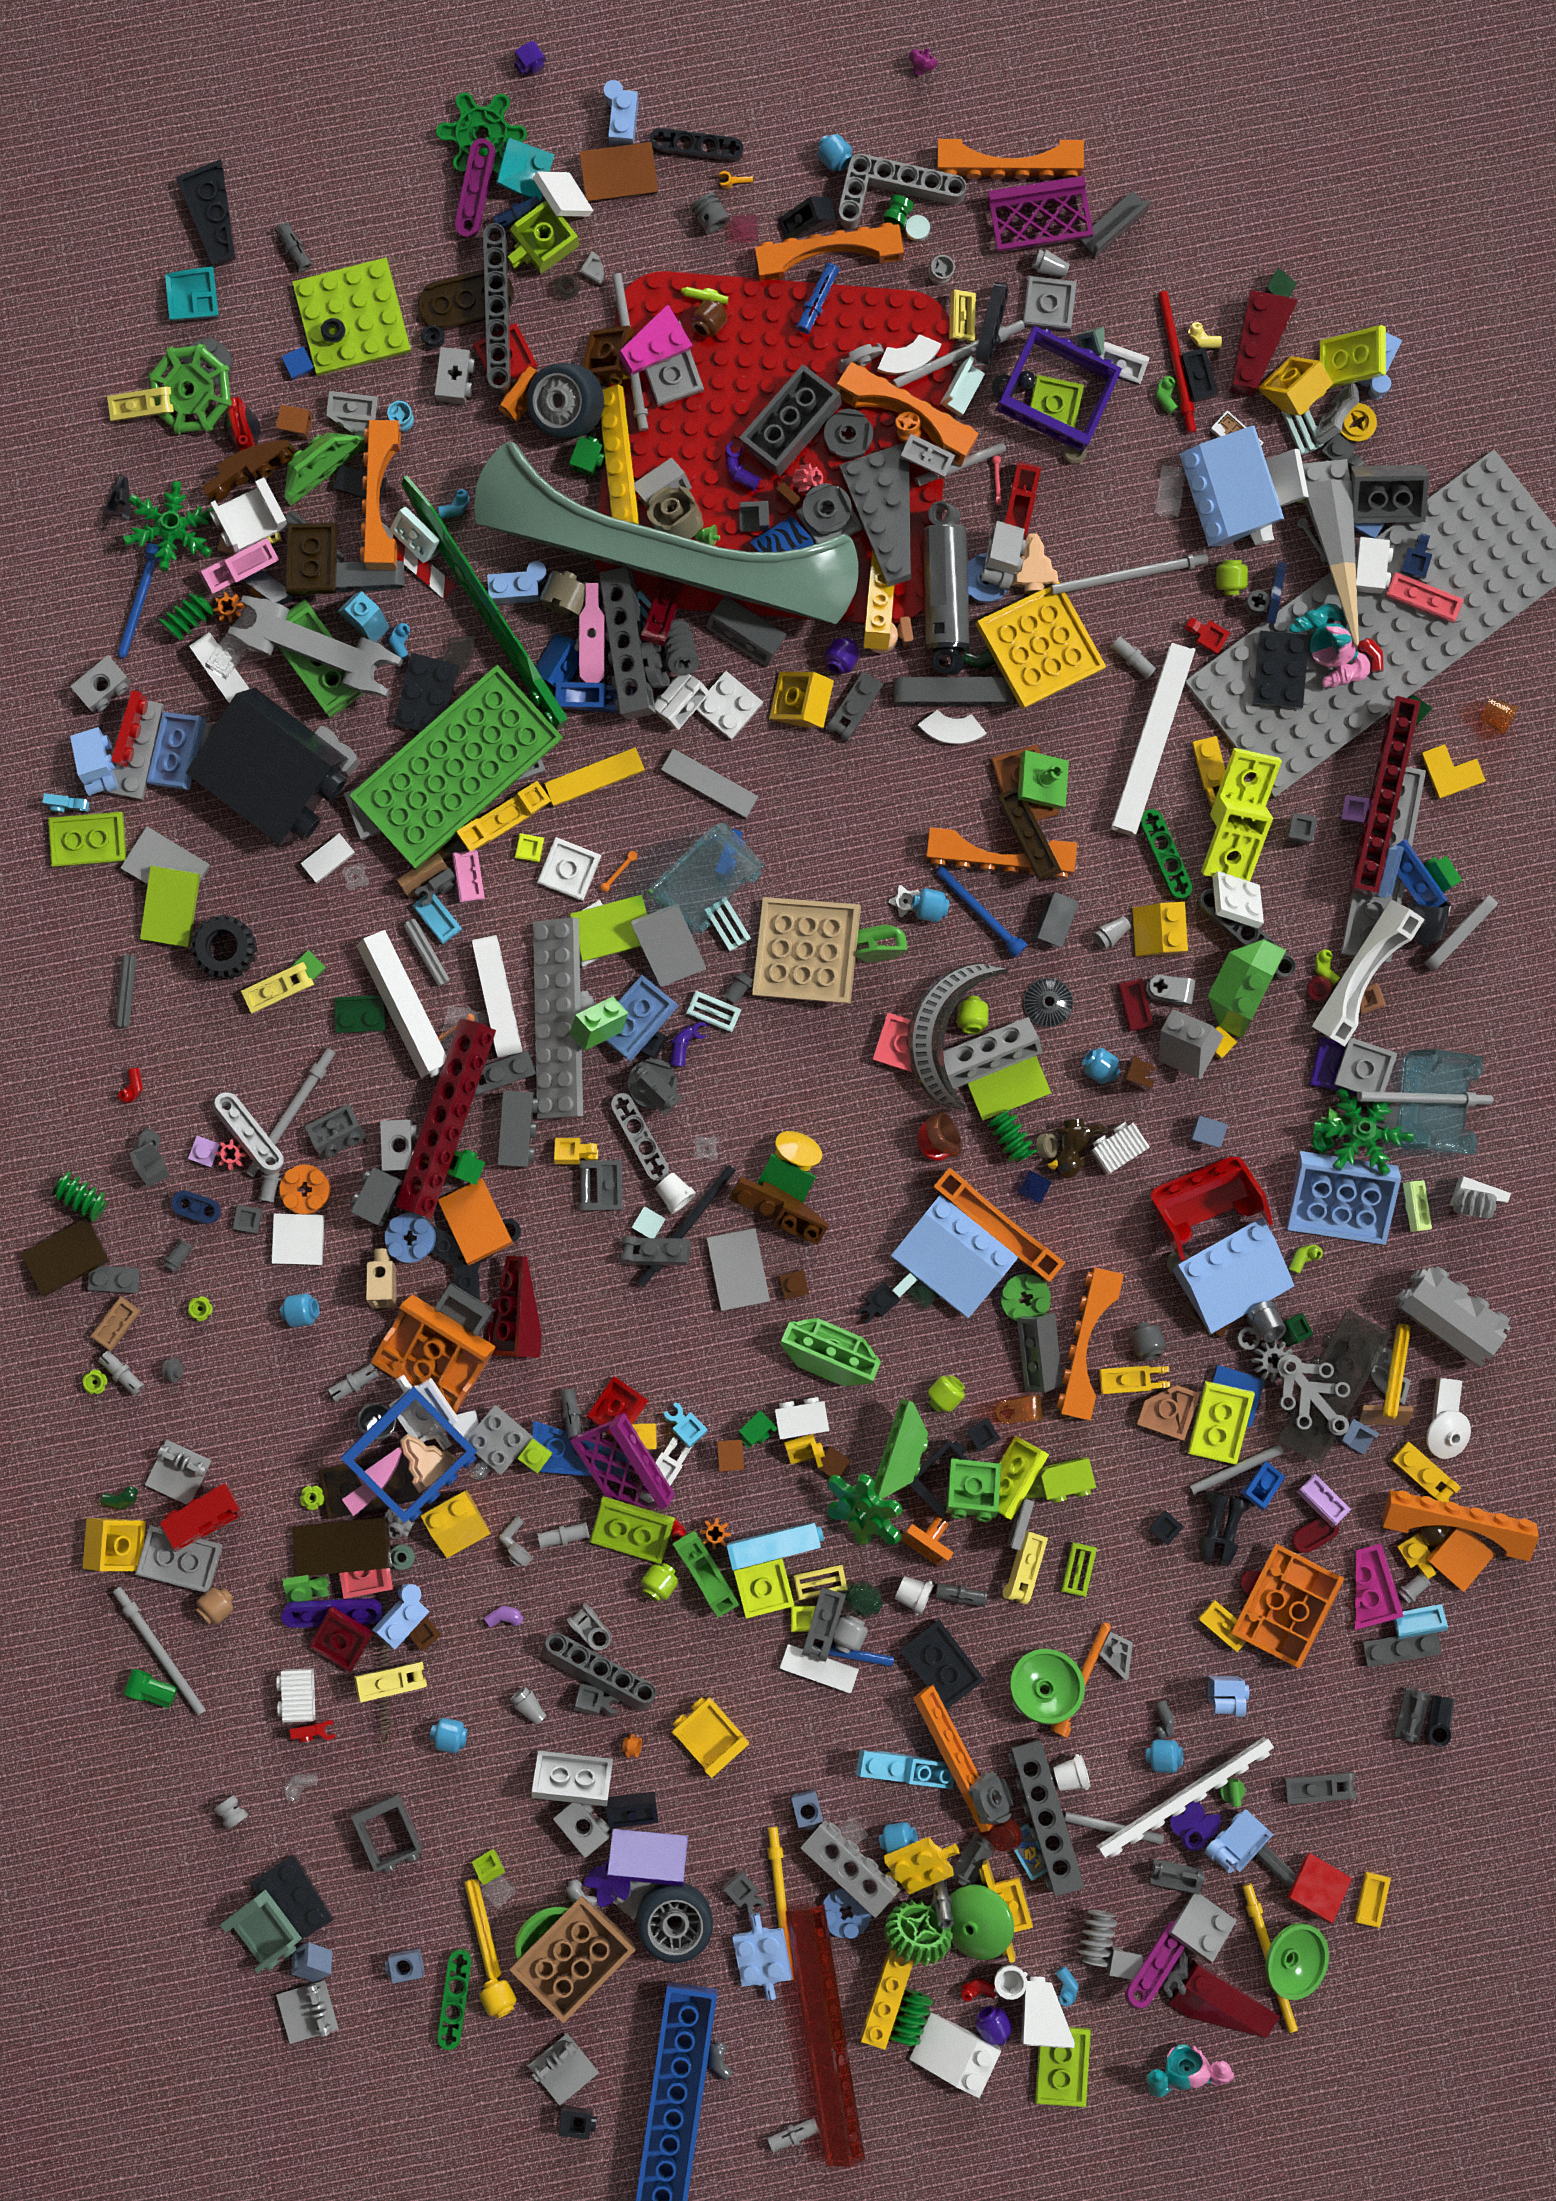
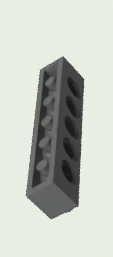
M627 566L599 573L600 582H598V590L600 595L603 596L604 605H601V611L607 622L605 637L607 642L610 643L611 648L608 658L611 666L614 668L615 675L612 676V683L618 694V699L615 700L617 711L627 720L656 714L652 686L644 668L648 666L647 658L642 659L641 648L644 641L641 640L643 625L635 573ZM622 592V597L618 601H614L616 594ZM626 616L624 623L618 625L619 618ZM629 639L628 646L621 648L622 642ZM633 662L632 669L625 672L626 665ZM636 686V692L629 696L630 688Z
M1040 1738L1010 1746L1012 1751L1008 1753L1011 1768H1017L1019 1777L1015 1778L1019 1793L1024 1792L1026 1802L1022 1803L1026 1818L1031 1816L1033 1826L1029 1827L1033 1842H1039L1041 1851L1037 1852L1038 1860L1041 1867L1046 1865L1048 1875L1044 1876L1047 1890H1053L1056 1897L1085 1888ZM1027 1762H1034L1037 1765V1770L1032 1775H1027L1023 1771L1024 1765ZM1036 1786L1044 1789V1795L1040 1799H1033L1031 1797V1790ZM1042 1811H1049L1051 1813V1820L1046 1824L1038 1821V1816ZM1052 1835L1057 1836L1059 1839L1058 1845L1055 1848L1046 1847V1839ZM1058 1860L1066 1863V1868L1061 1873L1053 1871V1864Z

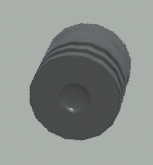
M714 192L700 197L691 206V211L694 212V216L697 217V221L705 234H712L720 230L730 221L728 213Z

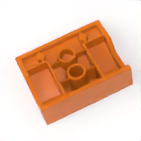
M412 1294L400 1305V1313L392 1328L383 1338L371 1363L396 1379L405 1375L411 1386L420 1385L432 1378L456 1414L486 1367L496 1346L480 1336L473 1335L472 1331L442 1312L435 1311L434 1307Z
M1276 1543L1231 1634L1301 1669L1345 1578Z

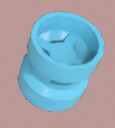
M395 401L390 404L387 411L389 420L398 419L401 432L411 429L414 424V418L408 403Z

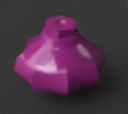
M915 48L909 54L913 64L912 71L917 75H923L925 71L933 70L938 65V60L929 54V48H926L925 51Z

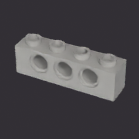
M1029 1017L1000 1029L992 1030L978 1038L970 1039L953 1048H948L938 1053L937 1057L940 1068L952 1090L1043 1052L1040 1039Z
M825 1820L801 1846V1849L876 1918L900 1891L896 1881L878 1870V1865L872 1859L864 1857L854 1842L851 1840L847 1841L840 1834L841 1831L836 1825ZM828 1845H834L838 1850V1855L832 1854L829 1851ZM847 1862L854 1863L857 1872L850 1871L847 1867ZM866 1880H872L875 1883L876 1889L868 1888Z

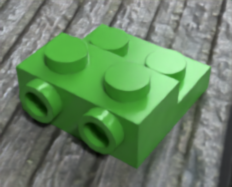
M951 1459L946 1513H951V1517L955 1519H965L966 1515H972L982 1522L991 1521V1518H996L999 1510L1001 1464Z

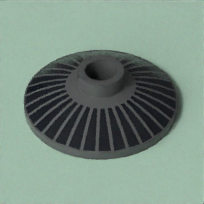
M1044 978L1034 982L1028 988L1024 997V1009L1027 1016L1032 1022L1042 1027H1055L1062 1024L1070 1016L1073 1008V997L1069 988L1061 981L1053 978ZM1047 997L1053 999L1054 1004L1052 1006L1045 1004Z

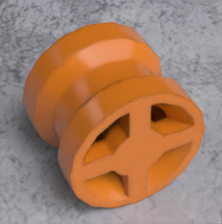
M908 411L898 415L896 418L898 439L906 443L910 434L920 438L919 416L914 412Z

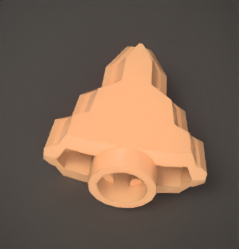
M1028 534L1025 550L1020 557L1023 559L1022 567L1019 573L1015 572L1011 586L1024 587V593L1035 594L1046 586L1058 583L1057 571L1052 569L1051 559L1044 555V545L1038 534Z
M408 1434L399 1440L402 1452L409 1460L408 1470L413 1476L412 1484L419 1493L432 1485L456 1459L447 1450L441 1451L435 1445L426 1446L420 1439Z

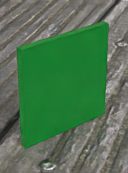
M771 1154L757 1184L762 1185L763 1181L768 1182L803 1203L816 1176L807 1171H802L797 1166Z

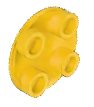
M786 1131L780 1133L775 1140V1155L781 1160H787L797 1165L802 1171H809L812 1166L817 1165L822 1159V1151L819 1145L805 1134Z

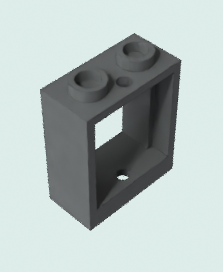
M401 1793L361 1809L351 1816L374 1872L382 1870L384 1874L397 1868L396 1863L404 1859L406 1863H409L420 1857L419 1853L422 1852L424 1847ZM397 1807L413 1846L381 1860L364 1821Z

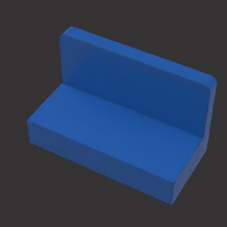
M559 634L554 635L536 665V669L542 679L554 689H556V682H570L579 668V652L575 651L576 641Z

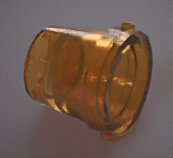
M1491 697L1479 719L1504 736L1519 707Z

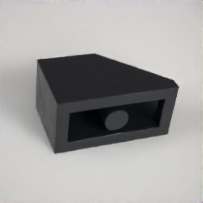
M810 196L781 216L778 222L785 240L789 238L798 239L823 230L835 222L837 217L830 197Z

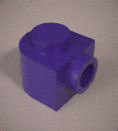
M535 41L528 42L515 50L514 64L520 74L528 75L531 72L535 74L544 68L546 58Z

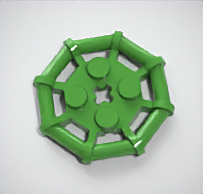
M203 344L173 348L171 346L167 348V353L152 373L148 374L147 378H150L151 389L159 388L160 382L164 383V387H171V395H169L170 404H173V409L178 412L177 418L171 413L157 415L174 429V433L179 435L183 432L206 430L210 432L213 430L217 420L233 402L230 399L228 377L230 369L228 365L222 364ZM194 356L192 363L181 364L179 361L181 357ZM204 359L215 370L208 373L200 366L201 360ZM172 363L174 367L166 378L161 377ZM219 377L220 397L214 395L216 387L213 379ZM186 384H193L194 392L192 394H185L187 391L185 388ZM155 397L156 406L160 405V397ZM212 400L217 401L218 404L207 417L204 411ZM197 414L200 421L185 422L186 415Z

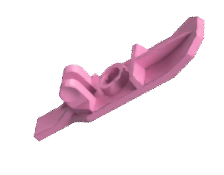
M586 583V606L579 615L580 677L586 683H599L605 676L604 614L599 608L598 583ZM590 629L596 630V636L594 638H590L588 636V631Z

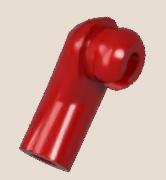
M975 1978L963 1984L960 1989V1996L962 2000L969 2002L972 2001L973 1997L981 1993L994 1999L997 1992H994L995 1985L980 1978Z

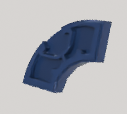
M1284 562L1276 564L1266 617L1269 623H1276L1287 565Z

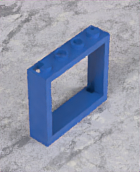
M412 1386L340 1458L404 1523L408 1520L412 1523L422 1513L420 1508L426 1502L430 1505L440 1495L438 1490L444 1484L449 1486L458 1477L456 1472L462 1466L467 1468L475 1461L476 1457L474 1454L477 1450ZM416 1400L466 1451L404 1512L365 1473L354 1459Z

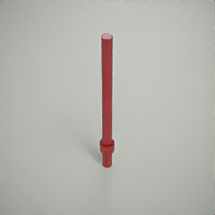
M1161 291L1158 293L1181 402L1179 405L1180 414L1184 416L1187 434L1197 432L1193 416L1195 408L1189 397L1168 291Z

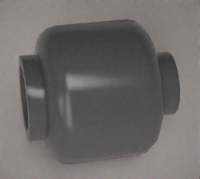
M1148 1322L1136 1325L1134 1327L1135 1331L1130 1335V1342L1136 1356L1144 1358L1145 1361H1150L1163 1355L1162 1351L1166 1347V1342L1160 1328L1157 1325H1149Z

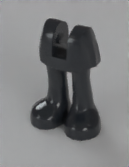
M1206 1490L1205 1500L1211 1506V1514L1206 1535L1200 1537L1199 1541L1200 1560L1210 1563L1215 1544L1222 1545L1219 1565L1228 1567L1239 1547L1234 1542L1240 1518L1245 1511L1250 1509L1252 1502L1243 1497L1230 1496L1229 1513L1222 1538L1219 1537V1531L1229 1496L1220 1492Z

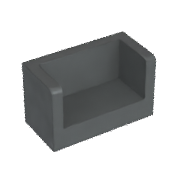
M453 1283L448 1286L434 1309L471 1330L475 1336L480 1334L494 1312L493 1308Z

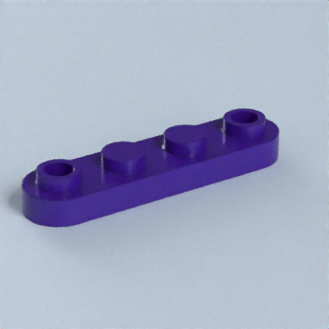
M372 1598L298 1601L287 1603L283 1607L281 1615L282 1622L291 1628L319 1627L332 1606L362 1625H371L380 1621L383 1608L378 1600Z

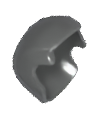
M381 1403L365 1405L357 1415L356 1425L359 1433L363 1435L390 1408ZM395 1419L373 1441L387 1438L394 1431L397 1420Z

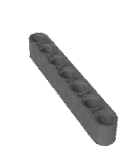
M497 223L487 225L483 232L487 379L490 390L494 394L501 396L508 393L511 389L507 239L504 228ZM493 234L501 236L500 240L496 242L490 241L489 238ZM493 258H500L502 260L499 265L490 264ZM494 282H501L503 284L499 289H492L490 287ZM499 305L503 307L500 313L491 312L494 306ZM501 329L504 331V334L501 337L492 336L493 331ZM497 353L505 355L501 361H494L492 358ZM497 377L506 379L502 385H495L493 381Z

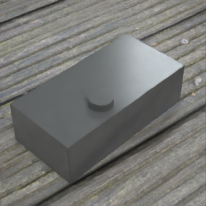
M802 364L739 437L742 448L780 477L842 405L840 393Z

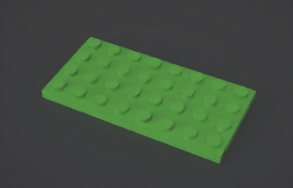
M496 665L349 796L409 863L417 869L455 836L457 830L472 821L560 743L563 737L504 671Z

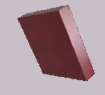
M331 1606L308 1647L351 1673L374 1632Z

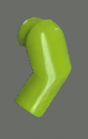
M1324 949L1318 952L1315 957V971L1319 976L1327 977L1331 981L1332 986H1334L1340 977L1330 969L1333 954L1331 951Z
M1315 1244L1298 1248L1289 1270L1300 1274L1304 1263L1319 1260L1323 1256V1250Z

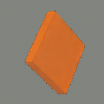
M1452 1527L1446 1539L1437 1545L1426 1560L1459 1590L1465 1592L1494 1557L1495 1553L1471 1531Z

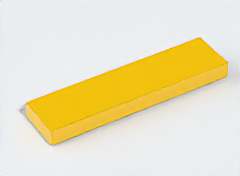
M635 747L544 784L555 807L642 773L645 769Z

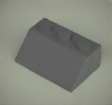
M1351 466L1350 481H1352L1354 523L1426 522L1430 476L1426 466Z

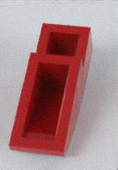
M1017 461L1004 523L1025 529L1023 539L1026 540L1042 467Z

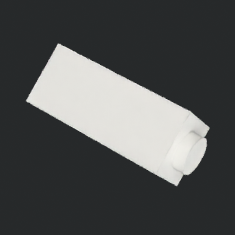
M1030 1977V1981H1027V1989L1023 1994L1021 2045L1074 2048L1075 2042L1052 1983L1045 1982L1044 1977Z

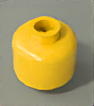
M494 1978L483 1985L484 1990L480 1993L479 1997L488 2016H496L499 2019L514 2010L513 2006L517 2000L508 1981L502 1980L498 1982L497 1978Z

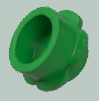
M1315 1131L1312 1135L1311 1145L1315 1151L1326 1154L1327 1150L1333 1148L1332 1137H1325L1326 1131Z

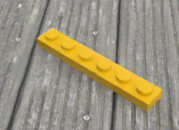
M616 384L603 389L604 408L601 415L611 513L613 518L639 525L623 386Z

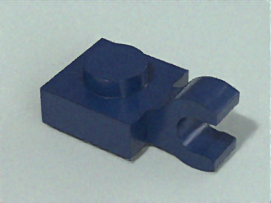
M1423 533L1418 535L1415 549L1408 548L1400 573L1421 579L1426 578L1432 554L1426 552L1430 535Z

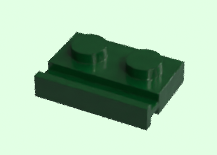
M381 995L334 997L337 1034L386 1031V1010Z

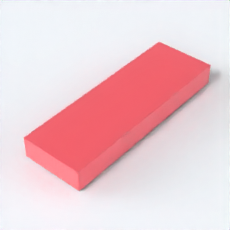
M1397 572L1393 574L1385 597L1451 623L1456 621L1464 600Z

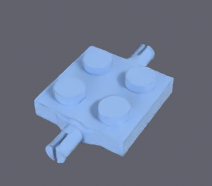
M754 1913L749 1915L752 1930L747 1933L734 1934L732 1938L742 1987L751 1985L764 1986L766 2000L769 2001L770 1998L771 2000L776 1999L773 1984L791 1980L793 1976L783 1928H762L760 1913Z

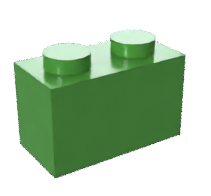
M612 996L576 1014L569 1035L585 1051L621 1033L628 1012Z

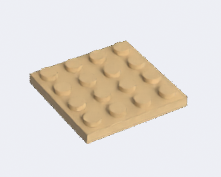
M763 897L752 995L851 1004L861 906L859 904Z

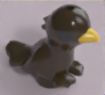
M1083 1118L1065 1120V1128H1056L1054 1130L1056 1133L1062 1134V1151L1047 1166L1055 1170L1062 1178L1070 1179L1076 1176L1085 1164L1083 1160L1086 1158V1156H1079V1152L1087 1145L1093 1135L1107 1134L1109 1130L1106 1126L1100 1123L1084 1126Z

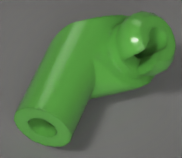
M1171 376L1161 379L1156 390V399L1168 415L1178 408L1171 398L1172 390L1175 386V380Z

